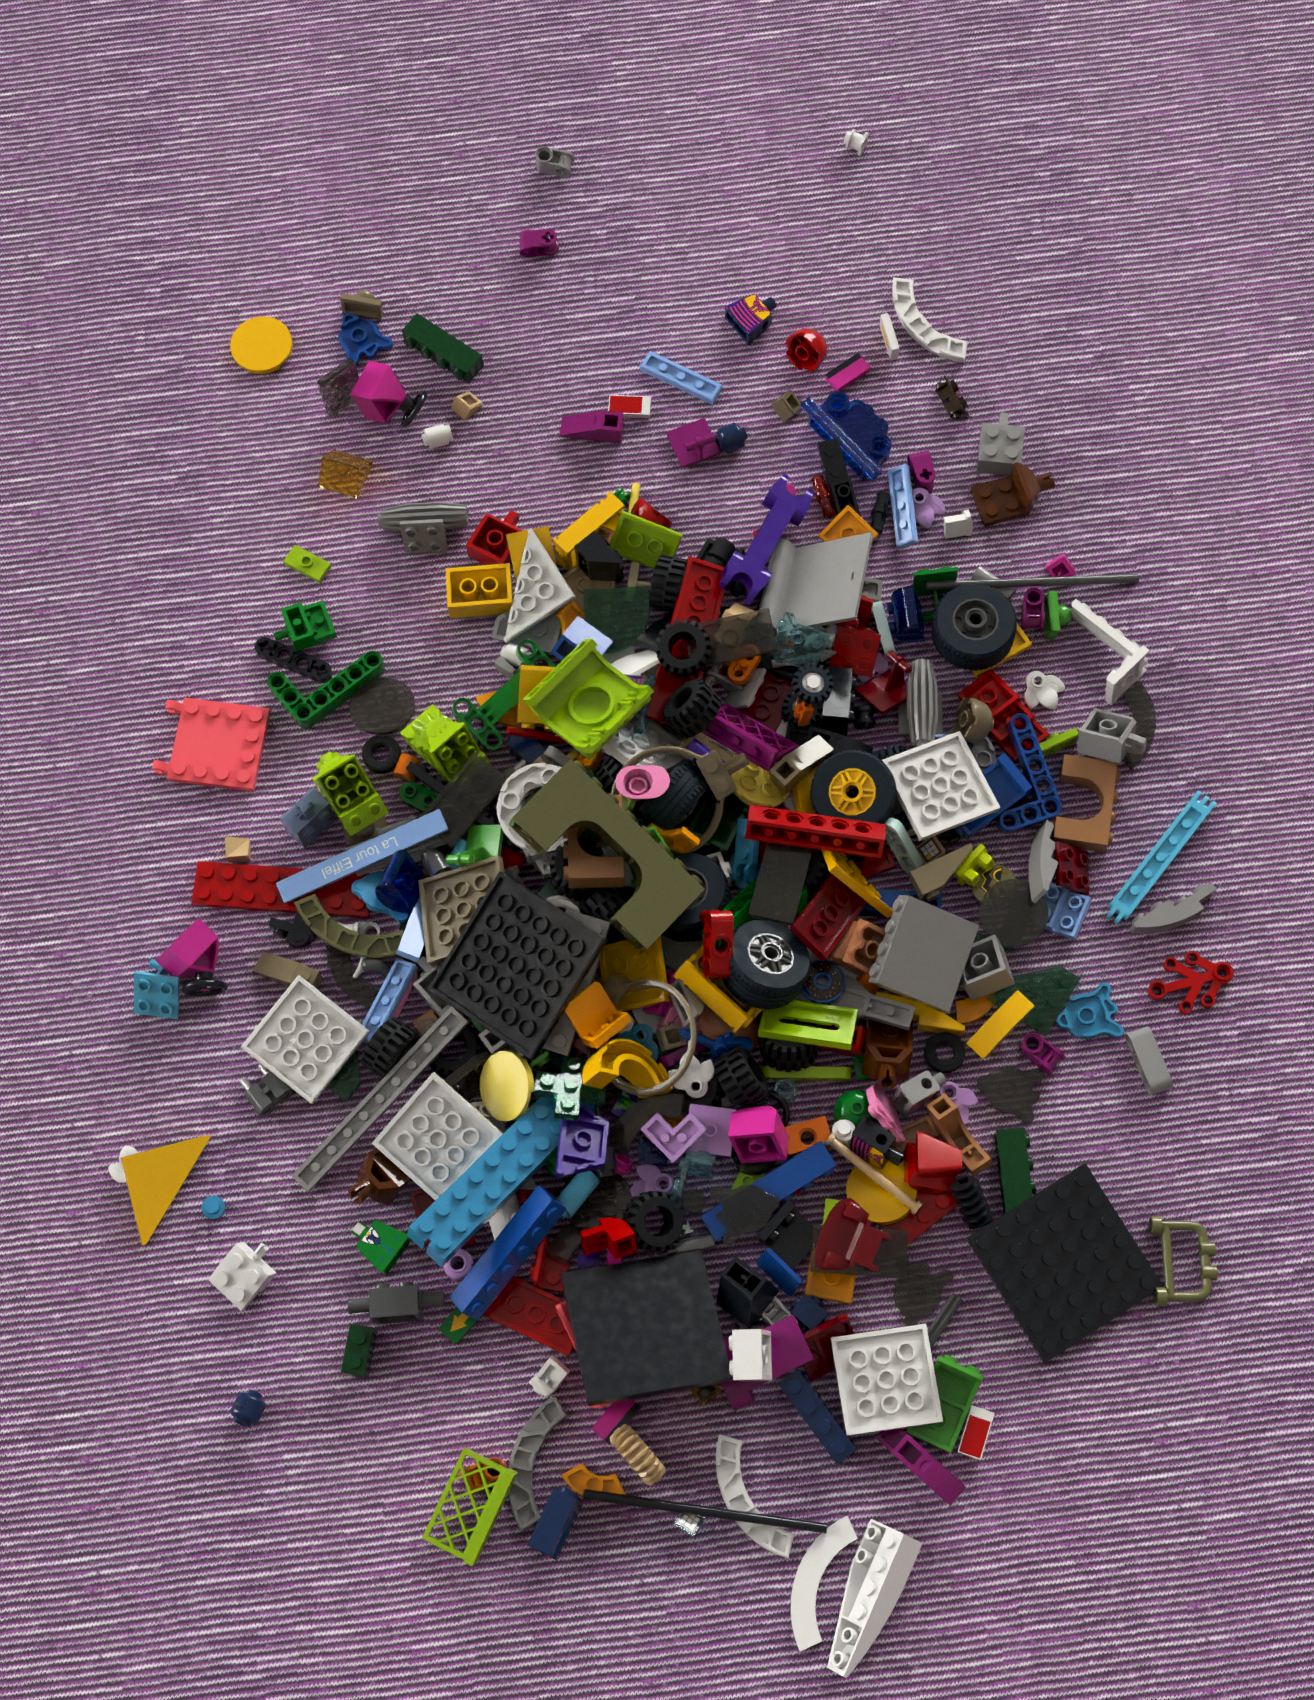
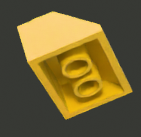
M510 563L445 568L447 608L450 618L500 615L511 610L514 597Z

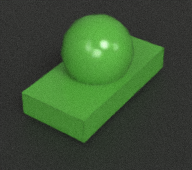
M1049 591L1044 597L1045 638L1051 640L1060 632V627L1069 624L1072 618V612L1067 606H1058L1057 591Z

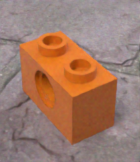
M825 1116L785 1127L789 1136L787 1159L795 1157L820 1140L823 1144L831 1135ZM809 1135L814 1141L810 1145H805L801 1142V1137Z

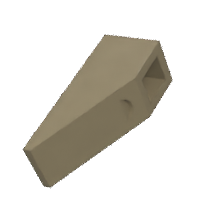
M817 735L785 755L769 770L770 780L786 795L827 758L834 749L820 735Z

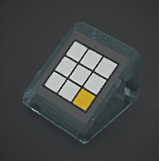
M680 1513L673 1525L694 1539L707 1517Z

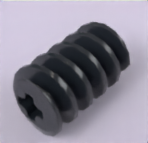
M968 1176L953 1181L949 1188L951 1191H954L952 1195L954 1199H957L956 1205L960 1207L959 1213L963 1215L962 1221L969 1223L968 1228L978 1229L990 1223L993 1215L989 1210V1205L986 1202V1197L983 1194L979 1180Z

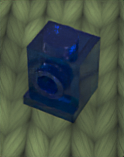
M639 1138V1166L644 1164L667 1166V1156L661 1150L658 1154H652L651 1149L658 1147L649 1139Z

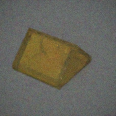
M333 449L322 457L318 486L358 499L373 461Z

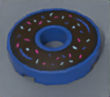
M827 959L811 962L809 977L801 989L804 997L813 1003L829 1005L836 1002L846 987L845 974L842 968L835 962ZM823 977L829 980V984L826 987H820L816 981Z

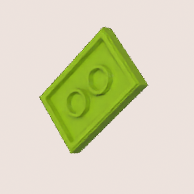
M622 511L609 547L613 551L617 550L626 559L654 569L657 560L662 554L675 557L683 534Z

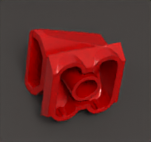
M917 1131L915 1143L907 1142L904 1150V1182L915 1190L927 1187L937 1194L945 1191L952 1192L949 1186L955 1181V1177L962 1170V1150Z

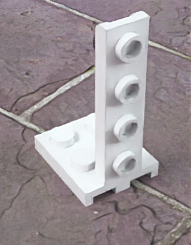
M1075 599L1072 602V618L1124 658L1121 667L1117 671H1111L1106 678L1105 701L1112 706L1147 672L1144 666L1148 664V658L1145 656L1150 650L1145 646L1140 647L1137 643L1129 641L1119 629L1111 627L1105 618L1097 616L1087 604L1080 603Z

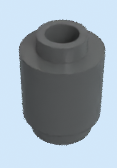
M436 848L428 849L421 855L422 865L430 877L452 870L442 853L437 851Z

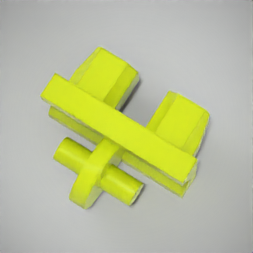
M981 843L972 851L970 857L955 874L958 879L957 883L961 886L966 883L974 887L980 881V875L976 871L981 867L987 872L995 865L994 860L987 853L986 847Z

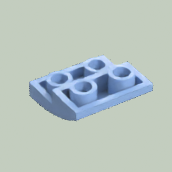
M1050 883L1048 891L1039 899L1030 922L1055 934L1076 940L1092 902L1091 897L1071 892L1066 888Z

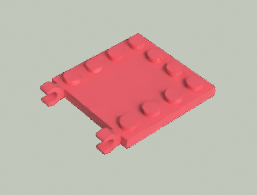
M184 698L183 703L167 700L165 708L168 709V713L180 714L170 764L154 760L152 769L155 770L154 773L167 775V780L171 782L254 792L271 713L270 708Z

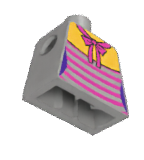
M926 1070L901 1084L891 1098V1102L904 1119L932 1101L941 1090L940 1087L946 1083V1078L940 1071L931 1075Z

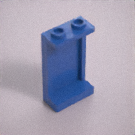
M1005 752L997 758L994 764L982 772L1000 805V809L997 812L955 827L954 830L960 837L964 835L968 840L1003 812L1031 793L1032 786Z

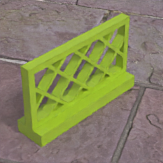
M464 1447L422 1539L463 1559L464 1563L470 1566L475 1565L518 1472ZM466 1455L475 1459L478 1467L477 1470L466 1473L463 1465ZM481 1462L486 1464L487 1466L482 1467ZM493 1468L499 1471L500 1474L497 1481L488 1484L483 1470ZM461 1470L462 1475L457 1477L459 1471ZM479 1472L484 1486L472 1490L467 1476ZM463 1478L468 1492L456 1496L453 1489L454 1481ZM494 1485L492 1492H490L489 1487ZM485 1489L488 1496L487 1503L477 1507L473 1493ZM450 1492L452 1498L447 1499ZM469 1495L473 1509L461 1513L457 1499ZM453 1500L457 1515L445 1519L442 1507L444 1503ZM484 1508L480 1516L479 1509ZM475 1512L478 1522L475 1527L467 1529L463 1515ZM440 1515L441 1520L436 1522L438 1516ZM458 1517L463 1531L451 1535L446 1521ZM442 1523L447 1537L438 1540L431 1536L430 1533L435 1525ZM473 1531L471 1537H469L468 1532ZM464 1534L467 1542L464 1552L455 1548L452 1538Z

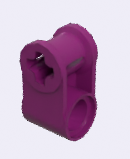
M552 229L524 230L520 233V254L523 257L552 256L559 251L557 234Z
M930 451L907 455V462L915 488H924L931 492L934 488L936 474Z
M1030 587L1026 590L1022 601L1021 629L1039 628V630L1043 631L1045 622L1044 594L1041 589ZM1033 597L1037 599L1038 602L1032 603L1028 600V598Z
M1036 1033L1027 1034L1019 1046L1021 1054L1048 1075H1052L1057 1063L1065 1058L1064 1053L1060 1049L1051 1045ZM1026 1041H1033L1037 1049L1030 1050L1026 1046Z

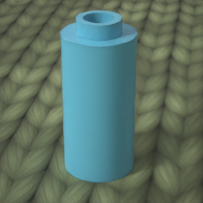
M591 1171L576 1174L557 1197L567 1208L560 1217L561 1219H571L600 1183L599 1179Z

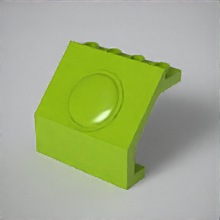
M592 638L584 639L522 699L544 725L589 760L650 701V695L654 692L649 685L634 683L607 662L596 649L598 644Z

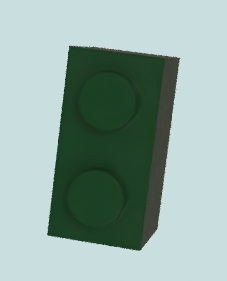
M350 1324L341 1367V1373L345 1376L369 1378L377 1331L373 1327Z

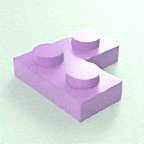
M656 1113L641 1128L644 1134L672 1163H675L707 1131L692 1113H689L675 1128L659 1113Z

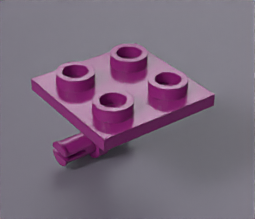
M705 418L666 432L682 469L721 454Z

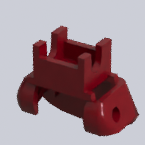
M842 1199L835 1204L823 1224L815 1247V1265L822 1270L847 1271L848 1267H854L857 1264L873 1272H878L880 1267L873 1265L872 1262L881 1240L889 1241L892 1235L871 1227L872 1221L868 1219L869 1214L853 1199Z

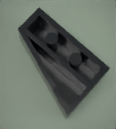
M826 666V669L830 671L828 675L833 677L832 682H834V686L828 700L823 703L821 729L847 736L848 723H853L854 710L849 709L854 707L855 694L851 693V690H855L856 677H852L853 668Z

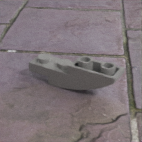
M1210 882L1206 886L1203 884L1197 886L1192 891L1193 894L1188 898L1183 896L1174 904L1170 899L1164 903L1159 901L1150 908L1151 912L1146 915L1141 913L1132 920L1133 924L1129 931L1132 934H1150L1167 931L1188 923L1201 915L1204 910L1201 904L1212 897L1217 889Z

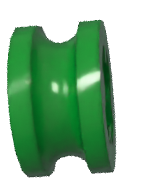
M621 487L614 493L624 505L627 504L631 495L628 491L624 492V489Z

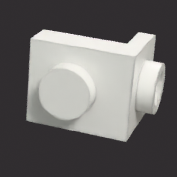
M552 1355L537 1375L531 1378L529 1383L537 1394L547 1398L555 1393L571 1370Z

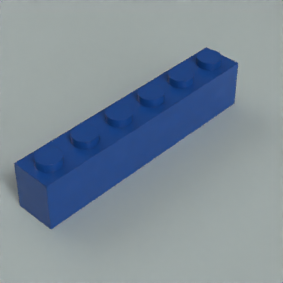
M820 1140L701 1215V1218L715 1240L721 1238L722 1241H725L735 1234L733 1232L735 1228L741 1225L744 1229L755 1222L753 1217L759 1213L765 1216L775 1209L773 1205L781 1200L784 1204L788 1199L790 1200L795 1197L794 1191L799 1188L804 1191L815 1184L813 1180L821 1175L822 1178H825L832 1174L836 1163Z
M538 1185L450 1295L449 1298L463 1314L478 1321L567 1210L554 1194Z

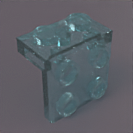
M785 612L783 618L778 621L777 633L775 638H772L770 641L769 650L775 662L795 667L802 666L803 668L805 664L809 663V666H811L812 663H816L817 667L830 635L826 630L797 624L794 614Z
M688 1150L686 1157H681L678 1169V1178L680 1179H675L672 1191L676 1201H680L682 1204L689 1175L713 1179L715 1157L711 1153Z

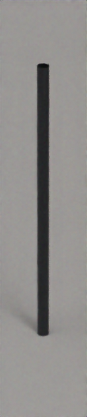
M584 1489L583 1499L827 1533V1523Z

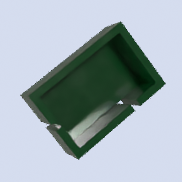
M709 788L688 828L698 838L705 833L714 815L717 799L711 788ZM734 792L725 797L722 818L716 832L704 846L698 849L700 851H704L705 848L708 849L707 854L709 855L721 851L725 862L736 842L737 818L747 819L749 805L741 801Z

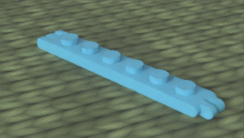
M1199 790L1196 792L1108 905L1110 909L1106 915L1108 919H1111L1114 913H1116L1118 916L1114 923L1118 924L1122 918L1127 920L1215 807L1217 804L1215 801H1212L1207 807L1205 804L1209 797L1205 796L1200 802L1197 799L1200 798L1202 792Z

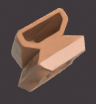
M859 919L858 922L853 921L827 959L856 975H869L870 968L877 959V948L883 942L885 930L862 919Z

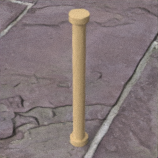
M832 1133L824 1143L825 1146H831L910 1208V1212L913 1215L918 1211L923 1203L920 1201L916 1202L839 1142L835 1138L836 1135Z

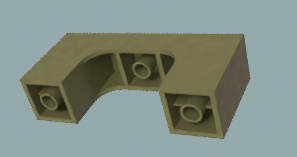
M570 759L512 817L509 825L540 856L566 831L575 827L591 829L619 856H624V861L635 873L636 888L630 899L608 922L642 953L705 890L701 886L703 882L696 875L692 874L691 876L685 870L686 866L678 858L674 860L668 854L669 849L662 842L657 843L651 837L653 834L644 825L640 827L635 822L636 817L629 810L626 809L624 811L618 805L619 801L613 794L605 793L601 789L603 785L595 777L590 778L585 773V767L576 760L574 762Z

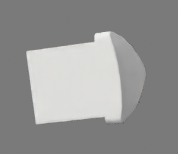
M969 510L962 511L961 515L944 517L945 539L965 535L970 536L972 534L973 522Z

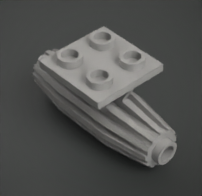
M448 502L403 504L382 509L381 514H378V526H382L383 531L401 532L406 554L448 551L445 531L465 527L469 524L467 505Z
M928 659L912 661L910 665L912 666V672L909 674L907 682V701L898 706V736H910L911 744L915 747L934 741L936 733L943 734L942 695H938L933 663Z

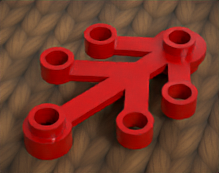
M1190 951L1185 956V963L1189 966L1198 965L1209 971L1200 974L1179 963L1174 957H1168L1163 963L1164 970L1167 972L1175 971L1187 978L1166 984L1159 980L1153 981L1149 985L1147 993L1151 999L1161 1000L1167 993L1191 987L1185 1000H1182L1178 1006L1180 1013L1187 1015L1193 1010V1003L1203 983L1213 981L1208 993L1204 994L1200 999L1201 1006L1209 1009L1215 1004V996L1221 985L1229 983L1234 976V970L1230 964L1226 962L1214 964L1200 957L1197 952ZM1188 956H1194L1196 958V961H1190ZM1169 961L1173 962V963H1174V967H1173V968L1168 967V966H1167V962H1169ZM1218 971H1224L1225 977L1219 976ZM1153 989H1159L1160 995H1155ZM1204 998H1210L1212 1003L1206 1004ZM1182 1004H1188L1190 1010H1184Z

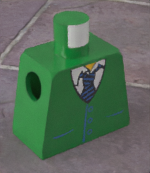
M375 1220L370 1228L359 1221L352 1230V1233L361 1239L356 1248L385 1277L412 1241L406 1233L378 1220Z

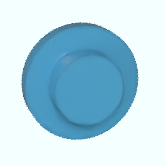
M209 1196L202 1203V1213L209 1219H218L225 1212V1203L218 1196Z

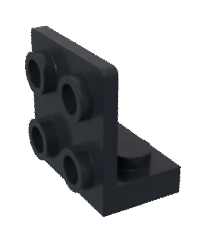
M788 1199L759 1232L757 1240L766 1248H771L794 1270L816 1245L820 1231L795 1210L796 1205Z

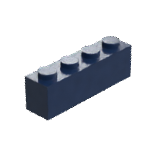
M796 1369L778 1383L836 1464L842 1463L859 1449L850 1436H846L845 1429L801 1369Z

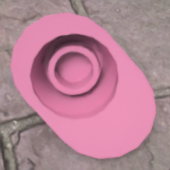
M633 765L621 769L616 776L615 783L617 790L624 797L634 801H643L663 795L669 788L670 777L667 771L660 766Z

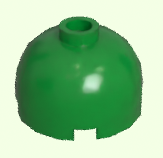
M855 1089L842 1094L834 1104V1123L845 1119L851 1121L856 1128L864 1115L878 1123V1120L873 1118L868 1111L869 1102L866 1092Z

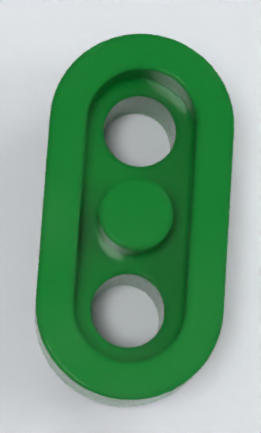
M406 782L400 787L399 795L404 804L424 814H429L441 808L439 796L415 782ZM408 790H414L412 794H406ZM428 799L433 800L431 804L425 803Z

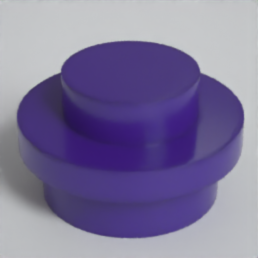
M581 1251L577 1256V1265L580 1270L599 1267L600 1256L597 1252L585 1256L583 1251Z

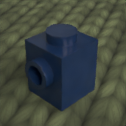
M807 1294L803 1298L798 1296L790 1306L793 1309L790 1313L794 1314L798 1323L807 1331L819 1326L828 1316V1313L822 1308L823 1303L814 1295L811 1298Z

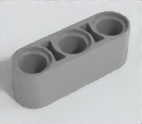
M1146 1026L1126 1033L1127 1045L1148 1094L1151 1096L1172 1089V1078L1151 1029Z

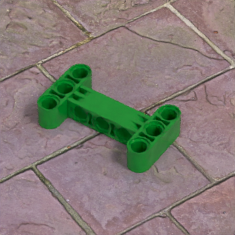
M524 639L516 647V656L524 665L536 666V662L542 661L547 667H556L534 641ZM528 645L532 649V654H522L521 646ZM520 671L478 709L467 698H459L452 705L453 716L459 722L465 723L473 738L486 751L494 752L502 745L503 738L493 725L518 703ZM463 703L468 707V712L460 714L457 712L456 706ZM476 719L480 720L483 724V728L478 731L474 730L471 726V722ZM492 735L497 738V746L491 747L487 744L486 738Z

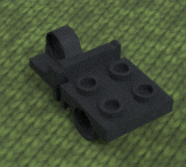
M718 537L716 541L708 538L697 558L725 567L734 551L744 556L745 550L744 548L736 549L734 544L725 538ZM730 582L725 588L726 591L729 588L731 595L738 598L739 595L746 597V588L740 582ZM762 590L761 593H760L758 596H756L755 598H760V596L762 595L763 590Z

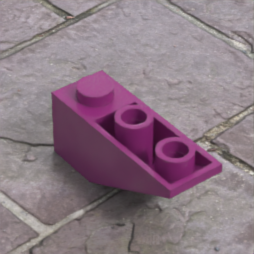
M602 410L562 417L559 437L622 444L624 414L622 412Z

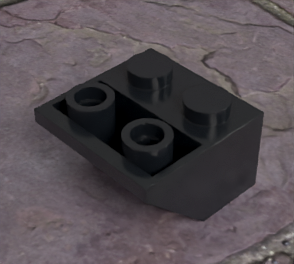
M593 531L574 546L577 566L590 580L615 582L624 580L623 558L617 550L613 551L609 547V543L604 536H599Z
M735 1256L720 1276L716 1304L750 1329L779 1290L767 1278Z

